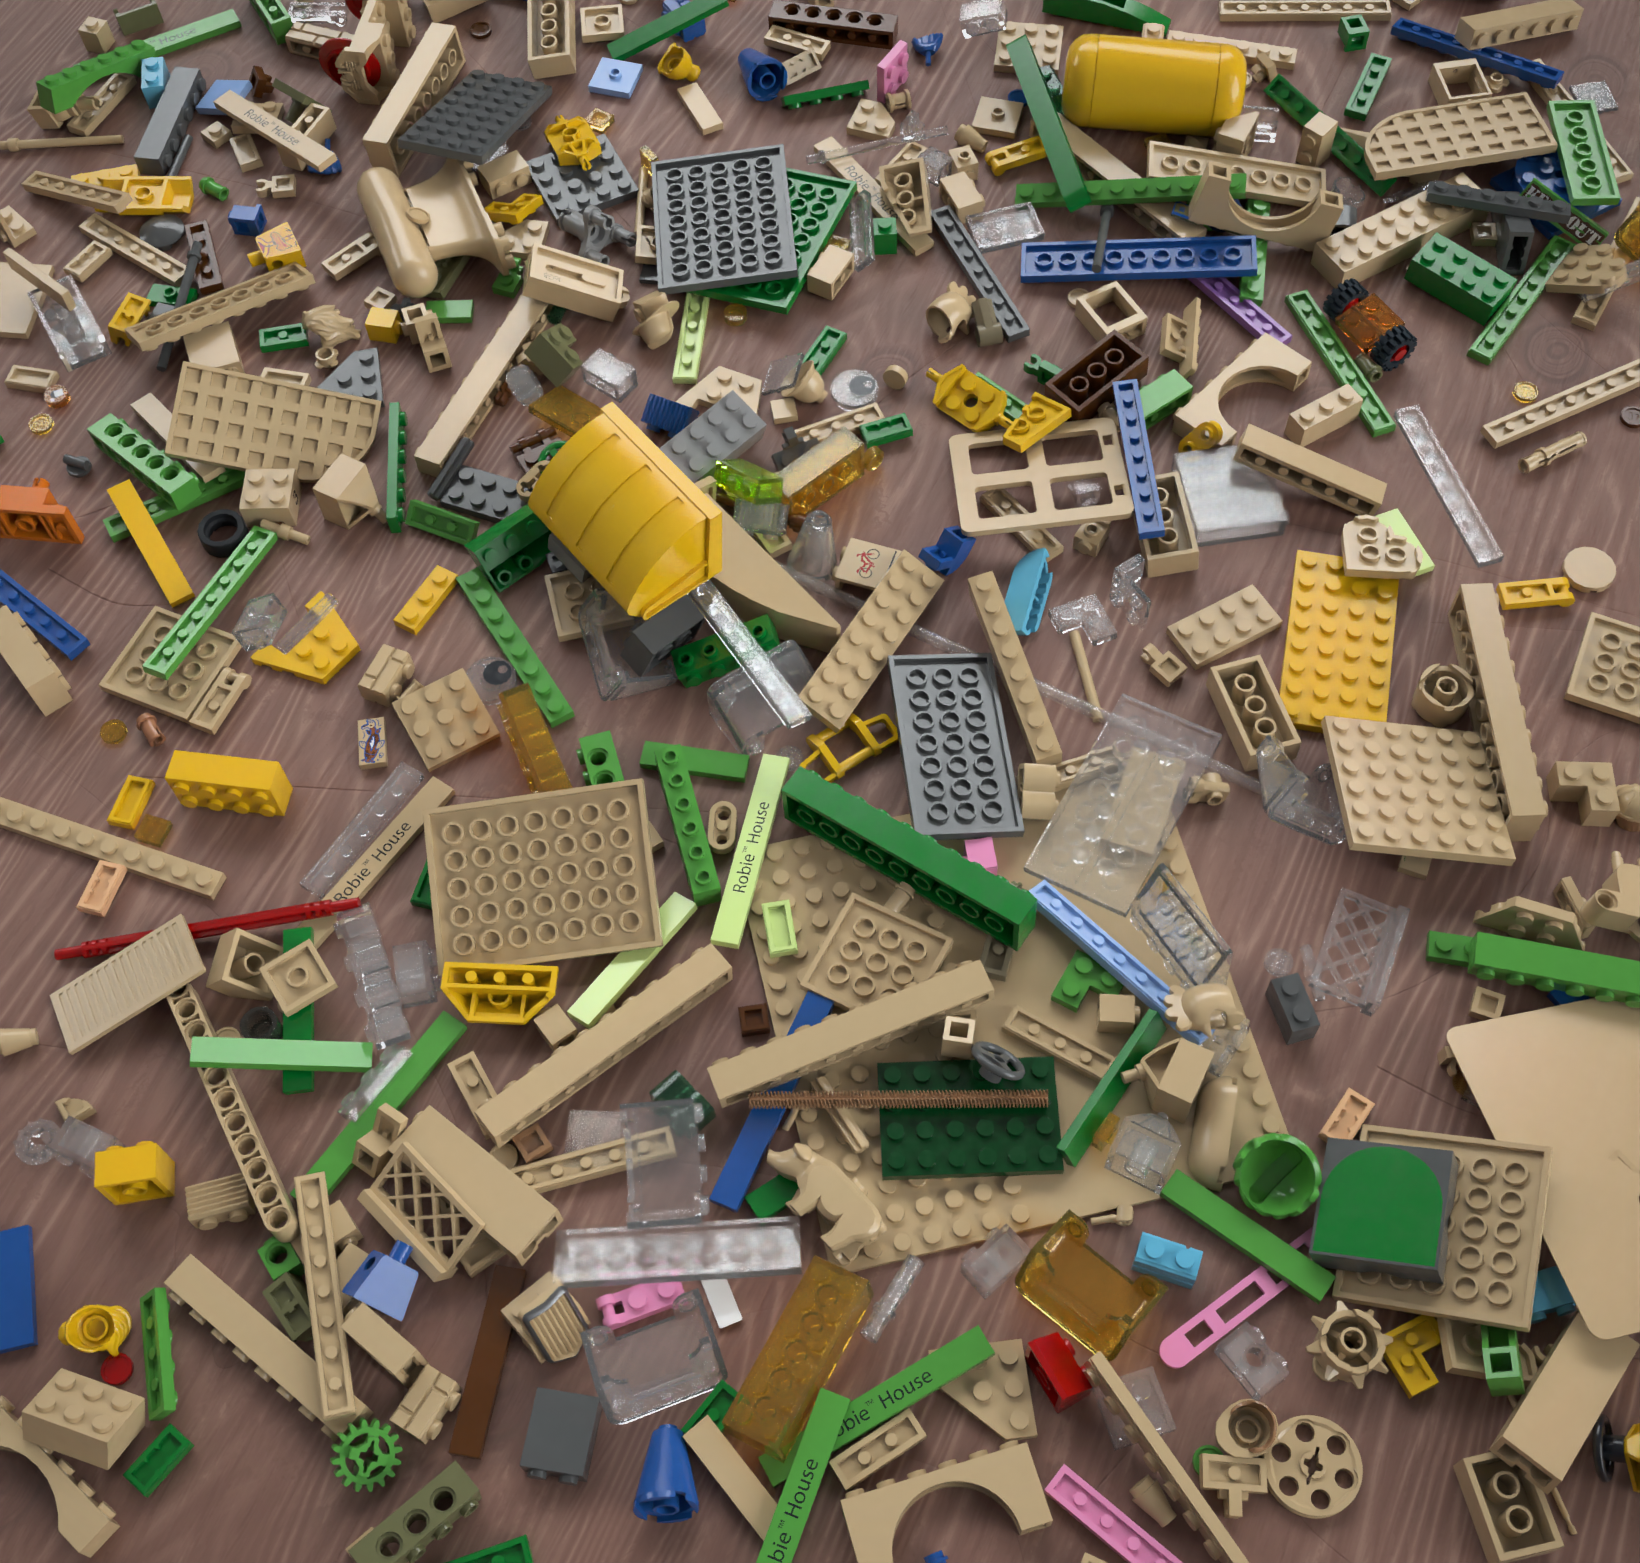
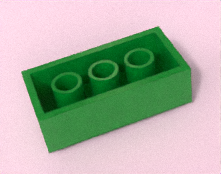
M1438 232L1412 258L1404 277L1405 280L1482 326H1485L1511 294L1518 280Z

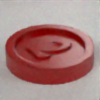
M119 1353L116 1357L108 1356L101 1366L103 1380L114 1386L127 1382L134 1370L132 1359L124 1353Z

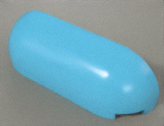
M1046 548L1036 549L1026 554L1015 566L1004 602L1015 631L1020 636L1036 632L1041 622L1053 572L1048 573L1046 558L1050 556Z

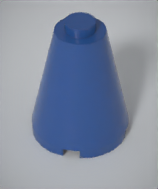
M746 48L740 52L738 64L749 94L762 102L775 99L777 97L776 94L781 89L783 91L787 84L788 75L783 64L779 60L753 48Z
M664 1424L652 1432L633 1502L634 1514L643 1520H647V1515L657 1516V1523H676L692 1518V1511L696 1513L699 1511V1500L687 1446L682 1437L684 1433L677 1429L675 1425Z

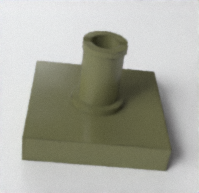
M276 78L272 84L274 88L292 97L291 100L293 102L285 119L293 124L311 103L324 106Z

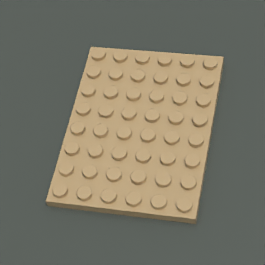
M642 778L422 809L439 976L442 977L444 962L531 965L663 946L646 794Z

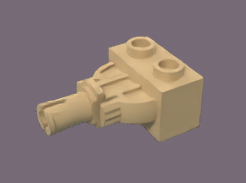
M37 90L27 110L42 129H60L64 120L72 116L83 115L86 110H99L102 102L96 95L85 96L82 93L72 108L54 114L40 106Z

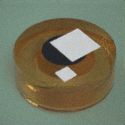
M54 385L45 391L44 399L49 407L57 409L69 403L70 394L66 387Z

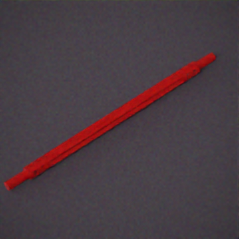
M359 897L333 902L331 899L187 925L193 940L223 935L235 928L247 931L333 916L335 912L361 908V902ZM154 930L85 941L78 946L55 949L54 956L56 960H63L80 956L91 958L118 953Z

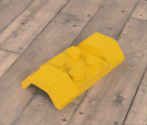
M191 176L103 177L104 187L128 192L133 199L119 215L190 214L194 200ZM94 208L99 213H112Z

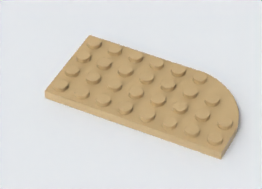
M1522 92L1407 110L1391 115L1379 122L1370 131L1365 142L1364 158L1376 181L1554 153L1557 150L1558 144L1528 93Z
M183 361L165 456L245 472L246 469L295 468L300 482L317 483L341 453L358 461H362L368 454L376 437L381 401Z

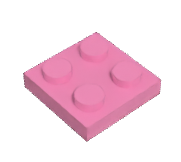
M899 40L877 65V101L884 104L886 103L885 94L889 92L895 94L900 85L904 84L908 78L907 61L909 54L907 53V43Z

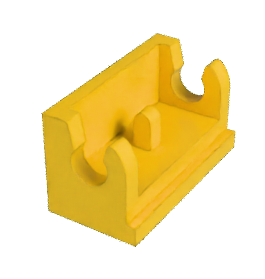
M128 292L108 324L112 343L118 344L121 337L125 340L126 346L131 344L132 341L127 337L124 329L138 324L143 315L148 316L151 300Z

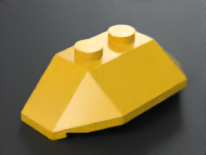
M444 962L440 988L468 1023L526 1025L555 996L559 967Z

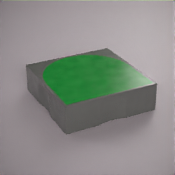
M1328 1137L1322 1169V1182L1319 1187L1320 1194L1317 1200L1309 1248L1312 1260L1323 1268L1359 1273L1381 1272L1397 1278L1443 1284L1449 1244L1448 1221L1454 1206L1459 1167L1454 1152L1451 1150Z

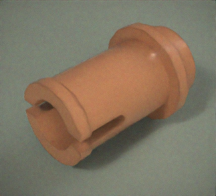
M150 713L141 714L136 720L137 729L143 732L151 747L163 744L166 737L157 725V718Z

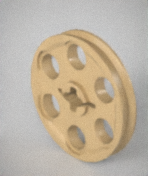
M1301 1415L1281 1423L1278 1426L1279 1433L1275 1445L1280 1444L1288 1449V1461L1278 1462L1272 1456V1449L1262 1455V1458H1266L1267 1487L1271 1494L1284 1508L1306 1518H1327L1344 1510L1356 1497L1363 1477L1361 1456L1353 1439L1339 1425L1320 1416ZM1303 1424L1311 1428L1313 1432L1311 1441L1303 1442L1297 1438L1295 1429L1298 1425ZM1331 1437L1339 1438L1344 1444L1343 1454H1332L1327 1448V1440ZM1317 1449L1318 1452L1315 1460L1316 1466L1320 1468V1471L1316 1470L1309 1478L1308 1484H1306L1309 1473L1308 1466L1304 1465V1462H1309ZM1343 1470L1351 1475L1353 1482L1350 1488L1344 1489L1337 1485L1335 1481L1337 1471ZM1290 1478L1296 1483L1297 1492L1295 1495L1287 1496L1281 1492L1279 1488L1281 1479ZM1321 1491L1327 1495L1329 1505L1326 1509H1318L1312 1504L1311 1495L1313 1492Z

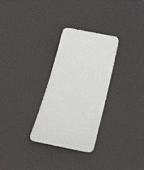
M720 1267L701 1275L700 1280L719 1328L722 1329L741 1321V1313L723 1268Z

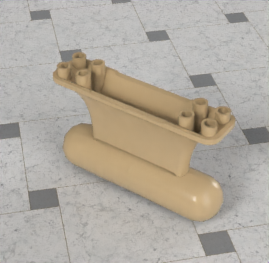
M447 158L443 167L431 178L404 189L397 175L384 167H372L360 176L357 183L358 198L392 282L402 295L410 298H422L430 294L438 282V269L435 261L450 257L476 256L494 264L503 276L509 275V270L516 268L514 257L512 254H509V250H512L508 236H505L502 223L492 224L474 186L478 185V180L475 172H472L473 163ZM409 207H419L426 210L430 215L428 223L417 224L410 221L406 217L407 209Z

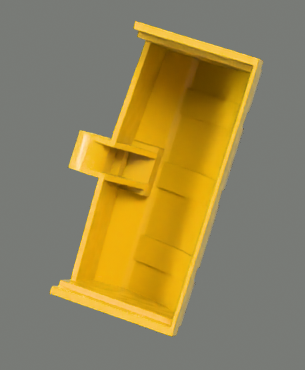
M610 402L600 409L601 415L574 434L551 459L532 490L528 500V507L628 615L648 620L722 571V511L613 402Z

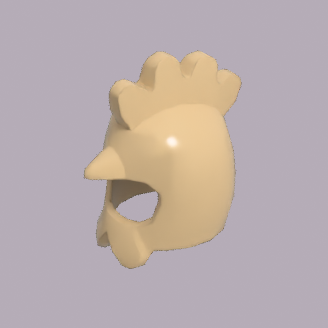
M954 281L948 284L947 292L936 298L926 310L927 323L931 330L939 336L938 342L941 344L952 339L956 328H959L968 335V323L971 318H974L971 304L976 301V298L973 295L968 296L967 288L965 286L958 288ZM948 327H950L951 329H950V331L947 333L946 330H947Z
M1205 983L1187 990L1180 986L1172 985L1169 989L1170 995H1166L1163 1000L1165 1007L1168 1008L1165 1011V1018L1176 1022L1175 1028L1181 1032L1192 1030L1202 1032L1206 1036L1211 1037V1029L1239 1031L1241 1028L1239 1024L1244 1020L1242 1012L1235 1009L1232 993L1225 984ZM1221 1011L1226 1015V1023L1222 1018Z

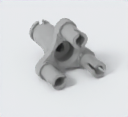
M593 205L587 206L583 214L572 209H565L567 215L561 212L558 225L560 229L578 237L581 241V248L578 254L580 257L609 265V257L600 253L605 246L613 242H621L628 247H633L636 244V240L630 238V236L637 238L634 232L624 229L622 225L615 223L613 216L601 212L598 207Z

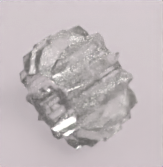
M523 364L515 366L506 374L508 387L521 405L527 407L532 404L534 405L543 397L541 383L528 366Z

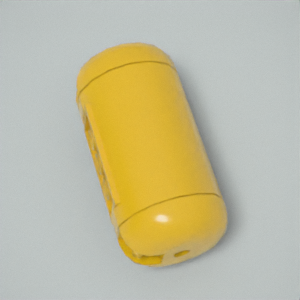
M1093 33L1083 34L1076 38L1068 49L1062 93V112L1068 121L1079 127L1088 128L1089 126V128L1214 138L1217 128H1222L1226 119L1241 115L1247 79L1246 59L1242 51L1236 46L1224 43L1106 34L1098 35Z

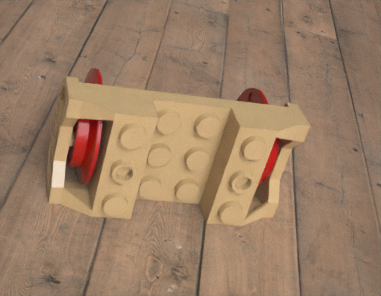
M345 0L348 9L360 20L352 40L348 38H333L323 43L319 50V62L324 72L333 81L341 85L342 89L358 103L380 105L381 100L390 94L391 89L395 86L400 76V71L396 68L394 46L410 47L412 39L416 36V27L412 24L411 8L408 7L407 0Z

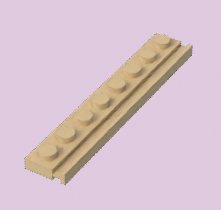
M1099 1351L1083 1364L1087 1369L1084 1371L1087 1380L1094 1388H1100L1106 1397L1103 1401L1108 1410L1114 1416L1118 1414L1125 1424L1123 1430L1133 1444H1139L1145 1453L1143 1459L1153 1473L1158 1471L1165 1481L1163 1488L1167 1495L1174 1502L1179 1501L1185 1510L1183 1517L1194 1531L1198 1529L1206 1540L1203 1545L1208 1554L1215 1561L1219 1559L1221 1563H1249L1103 1353Z

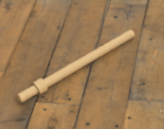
M123 135L28 140L8 138L7 141H0V150L17 152L21 149L124 144Z

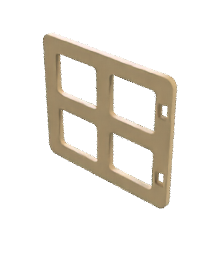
M1103 417L1063 422L1025 450L1028 468L985 474H973L971 470L969 450L1004 445L1002 436L1007 429L959 434L949 439L961 532L965 536L974 537L1128 519L1134 514V504L1115 423L1111 418ZM1085 435L1098 436L1103 459L1054 466L1046 464L1042 444L1044 440ZM1104 440H1112L1113 445H1104ZM1098 477L1107 478L1112 499L1111 504L1062 510L1054 507L1050 484ZM1021 486L1032 487L1036 512L984 519L979 517L976 492ZM1123 489L1124 495H1116L1115 490Z

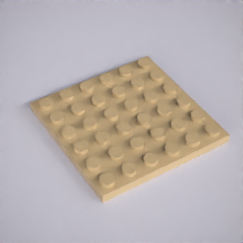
M1324 716L1321 725L1349 850L1505 866L1513 865L1516 857L1497 792L1495 791L1493 778H1491L1490 768H1488L1485 751L1479 732Z
M1363 1124L1360 1141L1451 1150L1454 1152L1459 1167L1454 1206L1448 1221L1449 1244L1444 1283L1439 1284L1397 1278L1381 1272L1359 1273L1337 1269L1332 1293L1333 1299L1530 1332L1553 1157L1552 1147Z

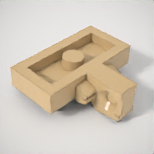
M1206 1453L1199 1455L1200 1489L1216 1490L1217 1498L1224 1499V1518L1238 1519L1243 1517L1242 1501H1248L1249 1493H1268L1266 1458H1235L1230 1455Z

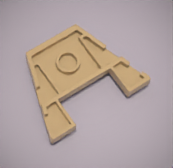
M718 366L675 402L694 409L698 405L711 408L734 390L757 414L762 393V380Z

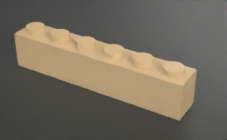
M1548 0L1460 17L1454 38L1470 51L1575 30L1579 25L1584 8L1573 0Z
M1252 424L1247 425L1240 437L1232 459L1358 515L1374 516L1382 504L1387 487L1385 482Z

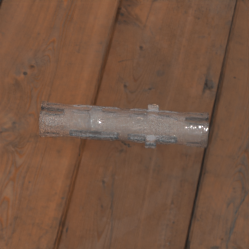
M911 1254L907 1255L883 1297L873 1305V1312L860 1331L861 1336L869 1342L877 1344L890 1321H894L896 1317L895 1312L925 1266L924 1262L918 1257Z

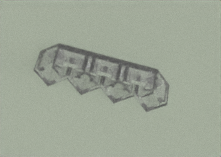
M367 902L357 908L337 913V923L333 925L338 939L344 938L347 946V956L343 957L348 973L354 972L357 980V991L353 993L358 1007L364 1006L367 1014L368 1025L364 1026V1030L369 1043L374 1041L377 1050L410 1039L411 1033L408 1020L402 1010V1001L391 973V965L381 941V933L370 903Z

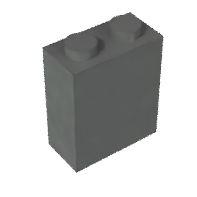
M537 1387L519 1465L524 1472H528L527 1477L537 1480H546V1476L559 1477L558 1482L576 1486L578 1481L587 1482L603 1408L600 1397Z

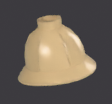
M809 360L795 369L787 378L781 390L783 397H794L805 403L816 401L818 404H821L828 394L824 390L823 379L816 371L813 360Z

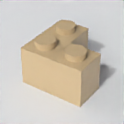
M1556 761L1546 777L1550 801L1578 802L1581 826L1610 827L1620 812L1612 763Z

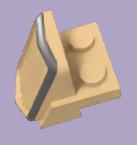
M551 1271L500 1310L502 1316L518 1333L522 1342L541 1364L545 1361L557 1363L576 1357L589 1334L588 1325L591 1323L582 1307Z

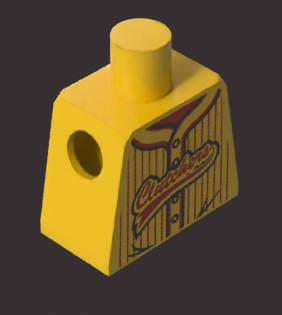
M288 222L257 236L255 240L259 250L247 254L252 268L265 263L269 272L293 262L306 267L303 254Z

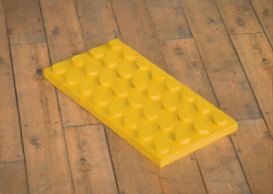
M1297 550L1279 695L1295 729L1323 733L1321 722L1324 716L1387 722L1399 579L1345 576L1342 556Z

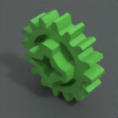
M360 1418L359 1427L348 1423L349 1432L347 1434L338 1432L337 1434L342 1440L341 1443L332 1444L331 1446L338 1453L337 1456L330 1458L331 1464L339 1465L334 1470V1475L336 1477L345 1475L341 1482L345 1487L353 1481V1489L356 1492L360 1491L362 1484L365 1485L369 1492L373 1491V1483L375 1482L384 1487V1477L388 1475L394 1478L396 1474L391 1468L393 1465H401L402 1462L395 1457L396 1453L403 1451L400 1445H394V1442L399 1438L398 1434L391 1433L388 1435L391 1426L385 1423L379 1428L380 1422L377 1418H373L370 1425H368L366 1419ZM363 1434L362 1439L354 1444L351 1443L354 1438ZM379 1435L386 1443L387 1452L380 1450L378 1446ZM369 1447L373 1455L372 1457H366L364 1461L359 1455L361 1452H366ZM345 1457L353 1460L354 1473L348 1470ZM379 1465L382 1466L376 1473L370 1475V1471Z

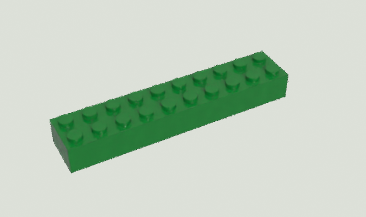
M800 766L781 789L785 819L899 884L902 881L909 884L915 890L914 893L987 935L992 936L1015 951L1019 950L1035 927L1037 899L1031 892L1025 889H1018L1011 885L1003 876H995L986 871L981 864L970 862L952 848H945L938 844L933 837L922 835L915 831L908 823L899 822L892 818L885 810L872 807L862 797L847 793L840 785L824 780L817 772L813 770L808 771Z

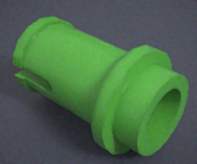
M203 177L199 182V188L202 193L210 194L221 201L227 199L229 189L216 183L213 178Z

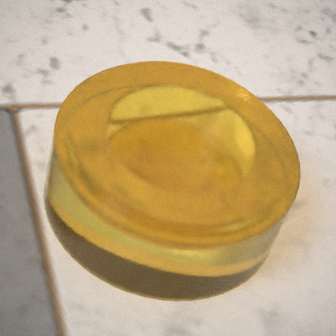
M733 303L724 309V319L728 325L741 326L747 321V309L744 305Z
M877 446L870 447L861 458V466L867 471L875 470L883 461L884 452Z

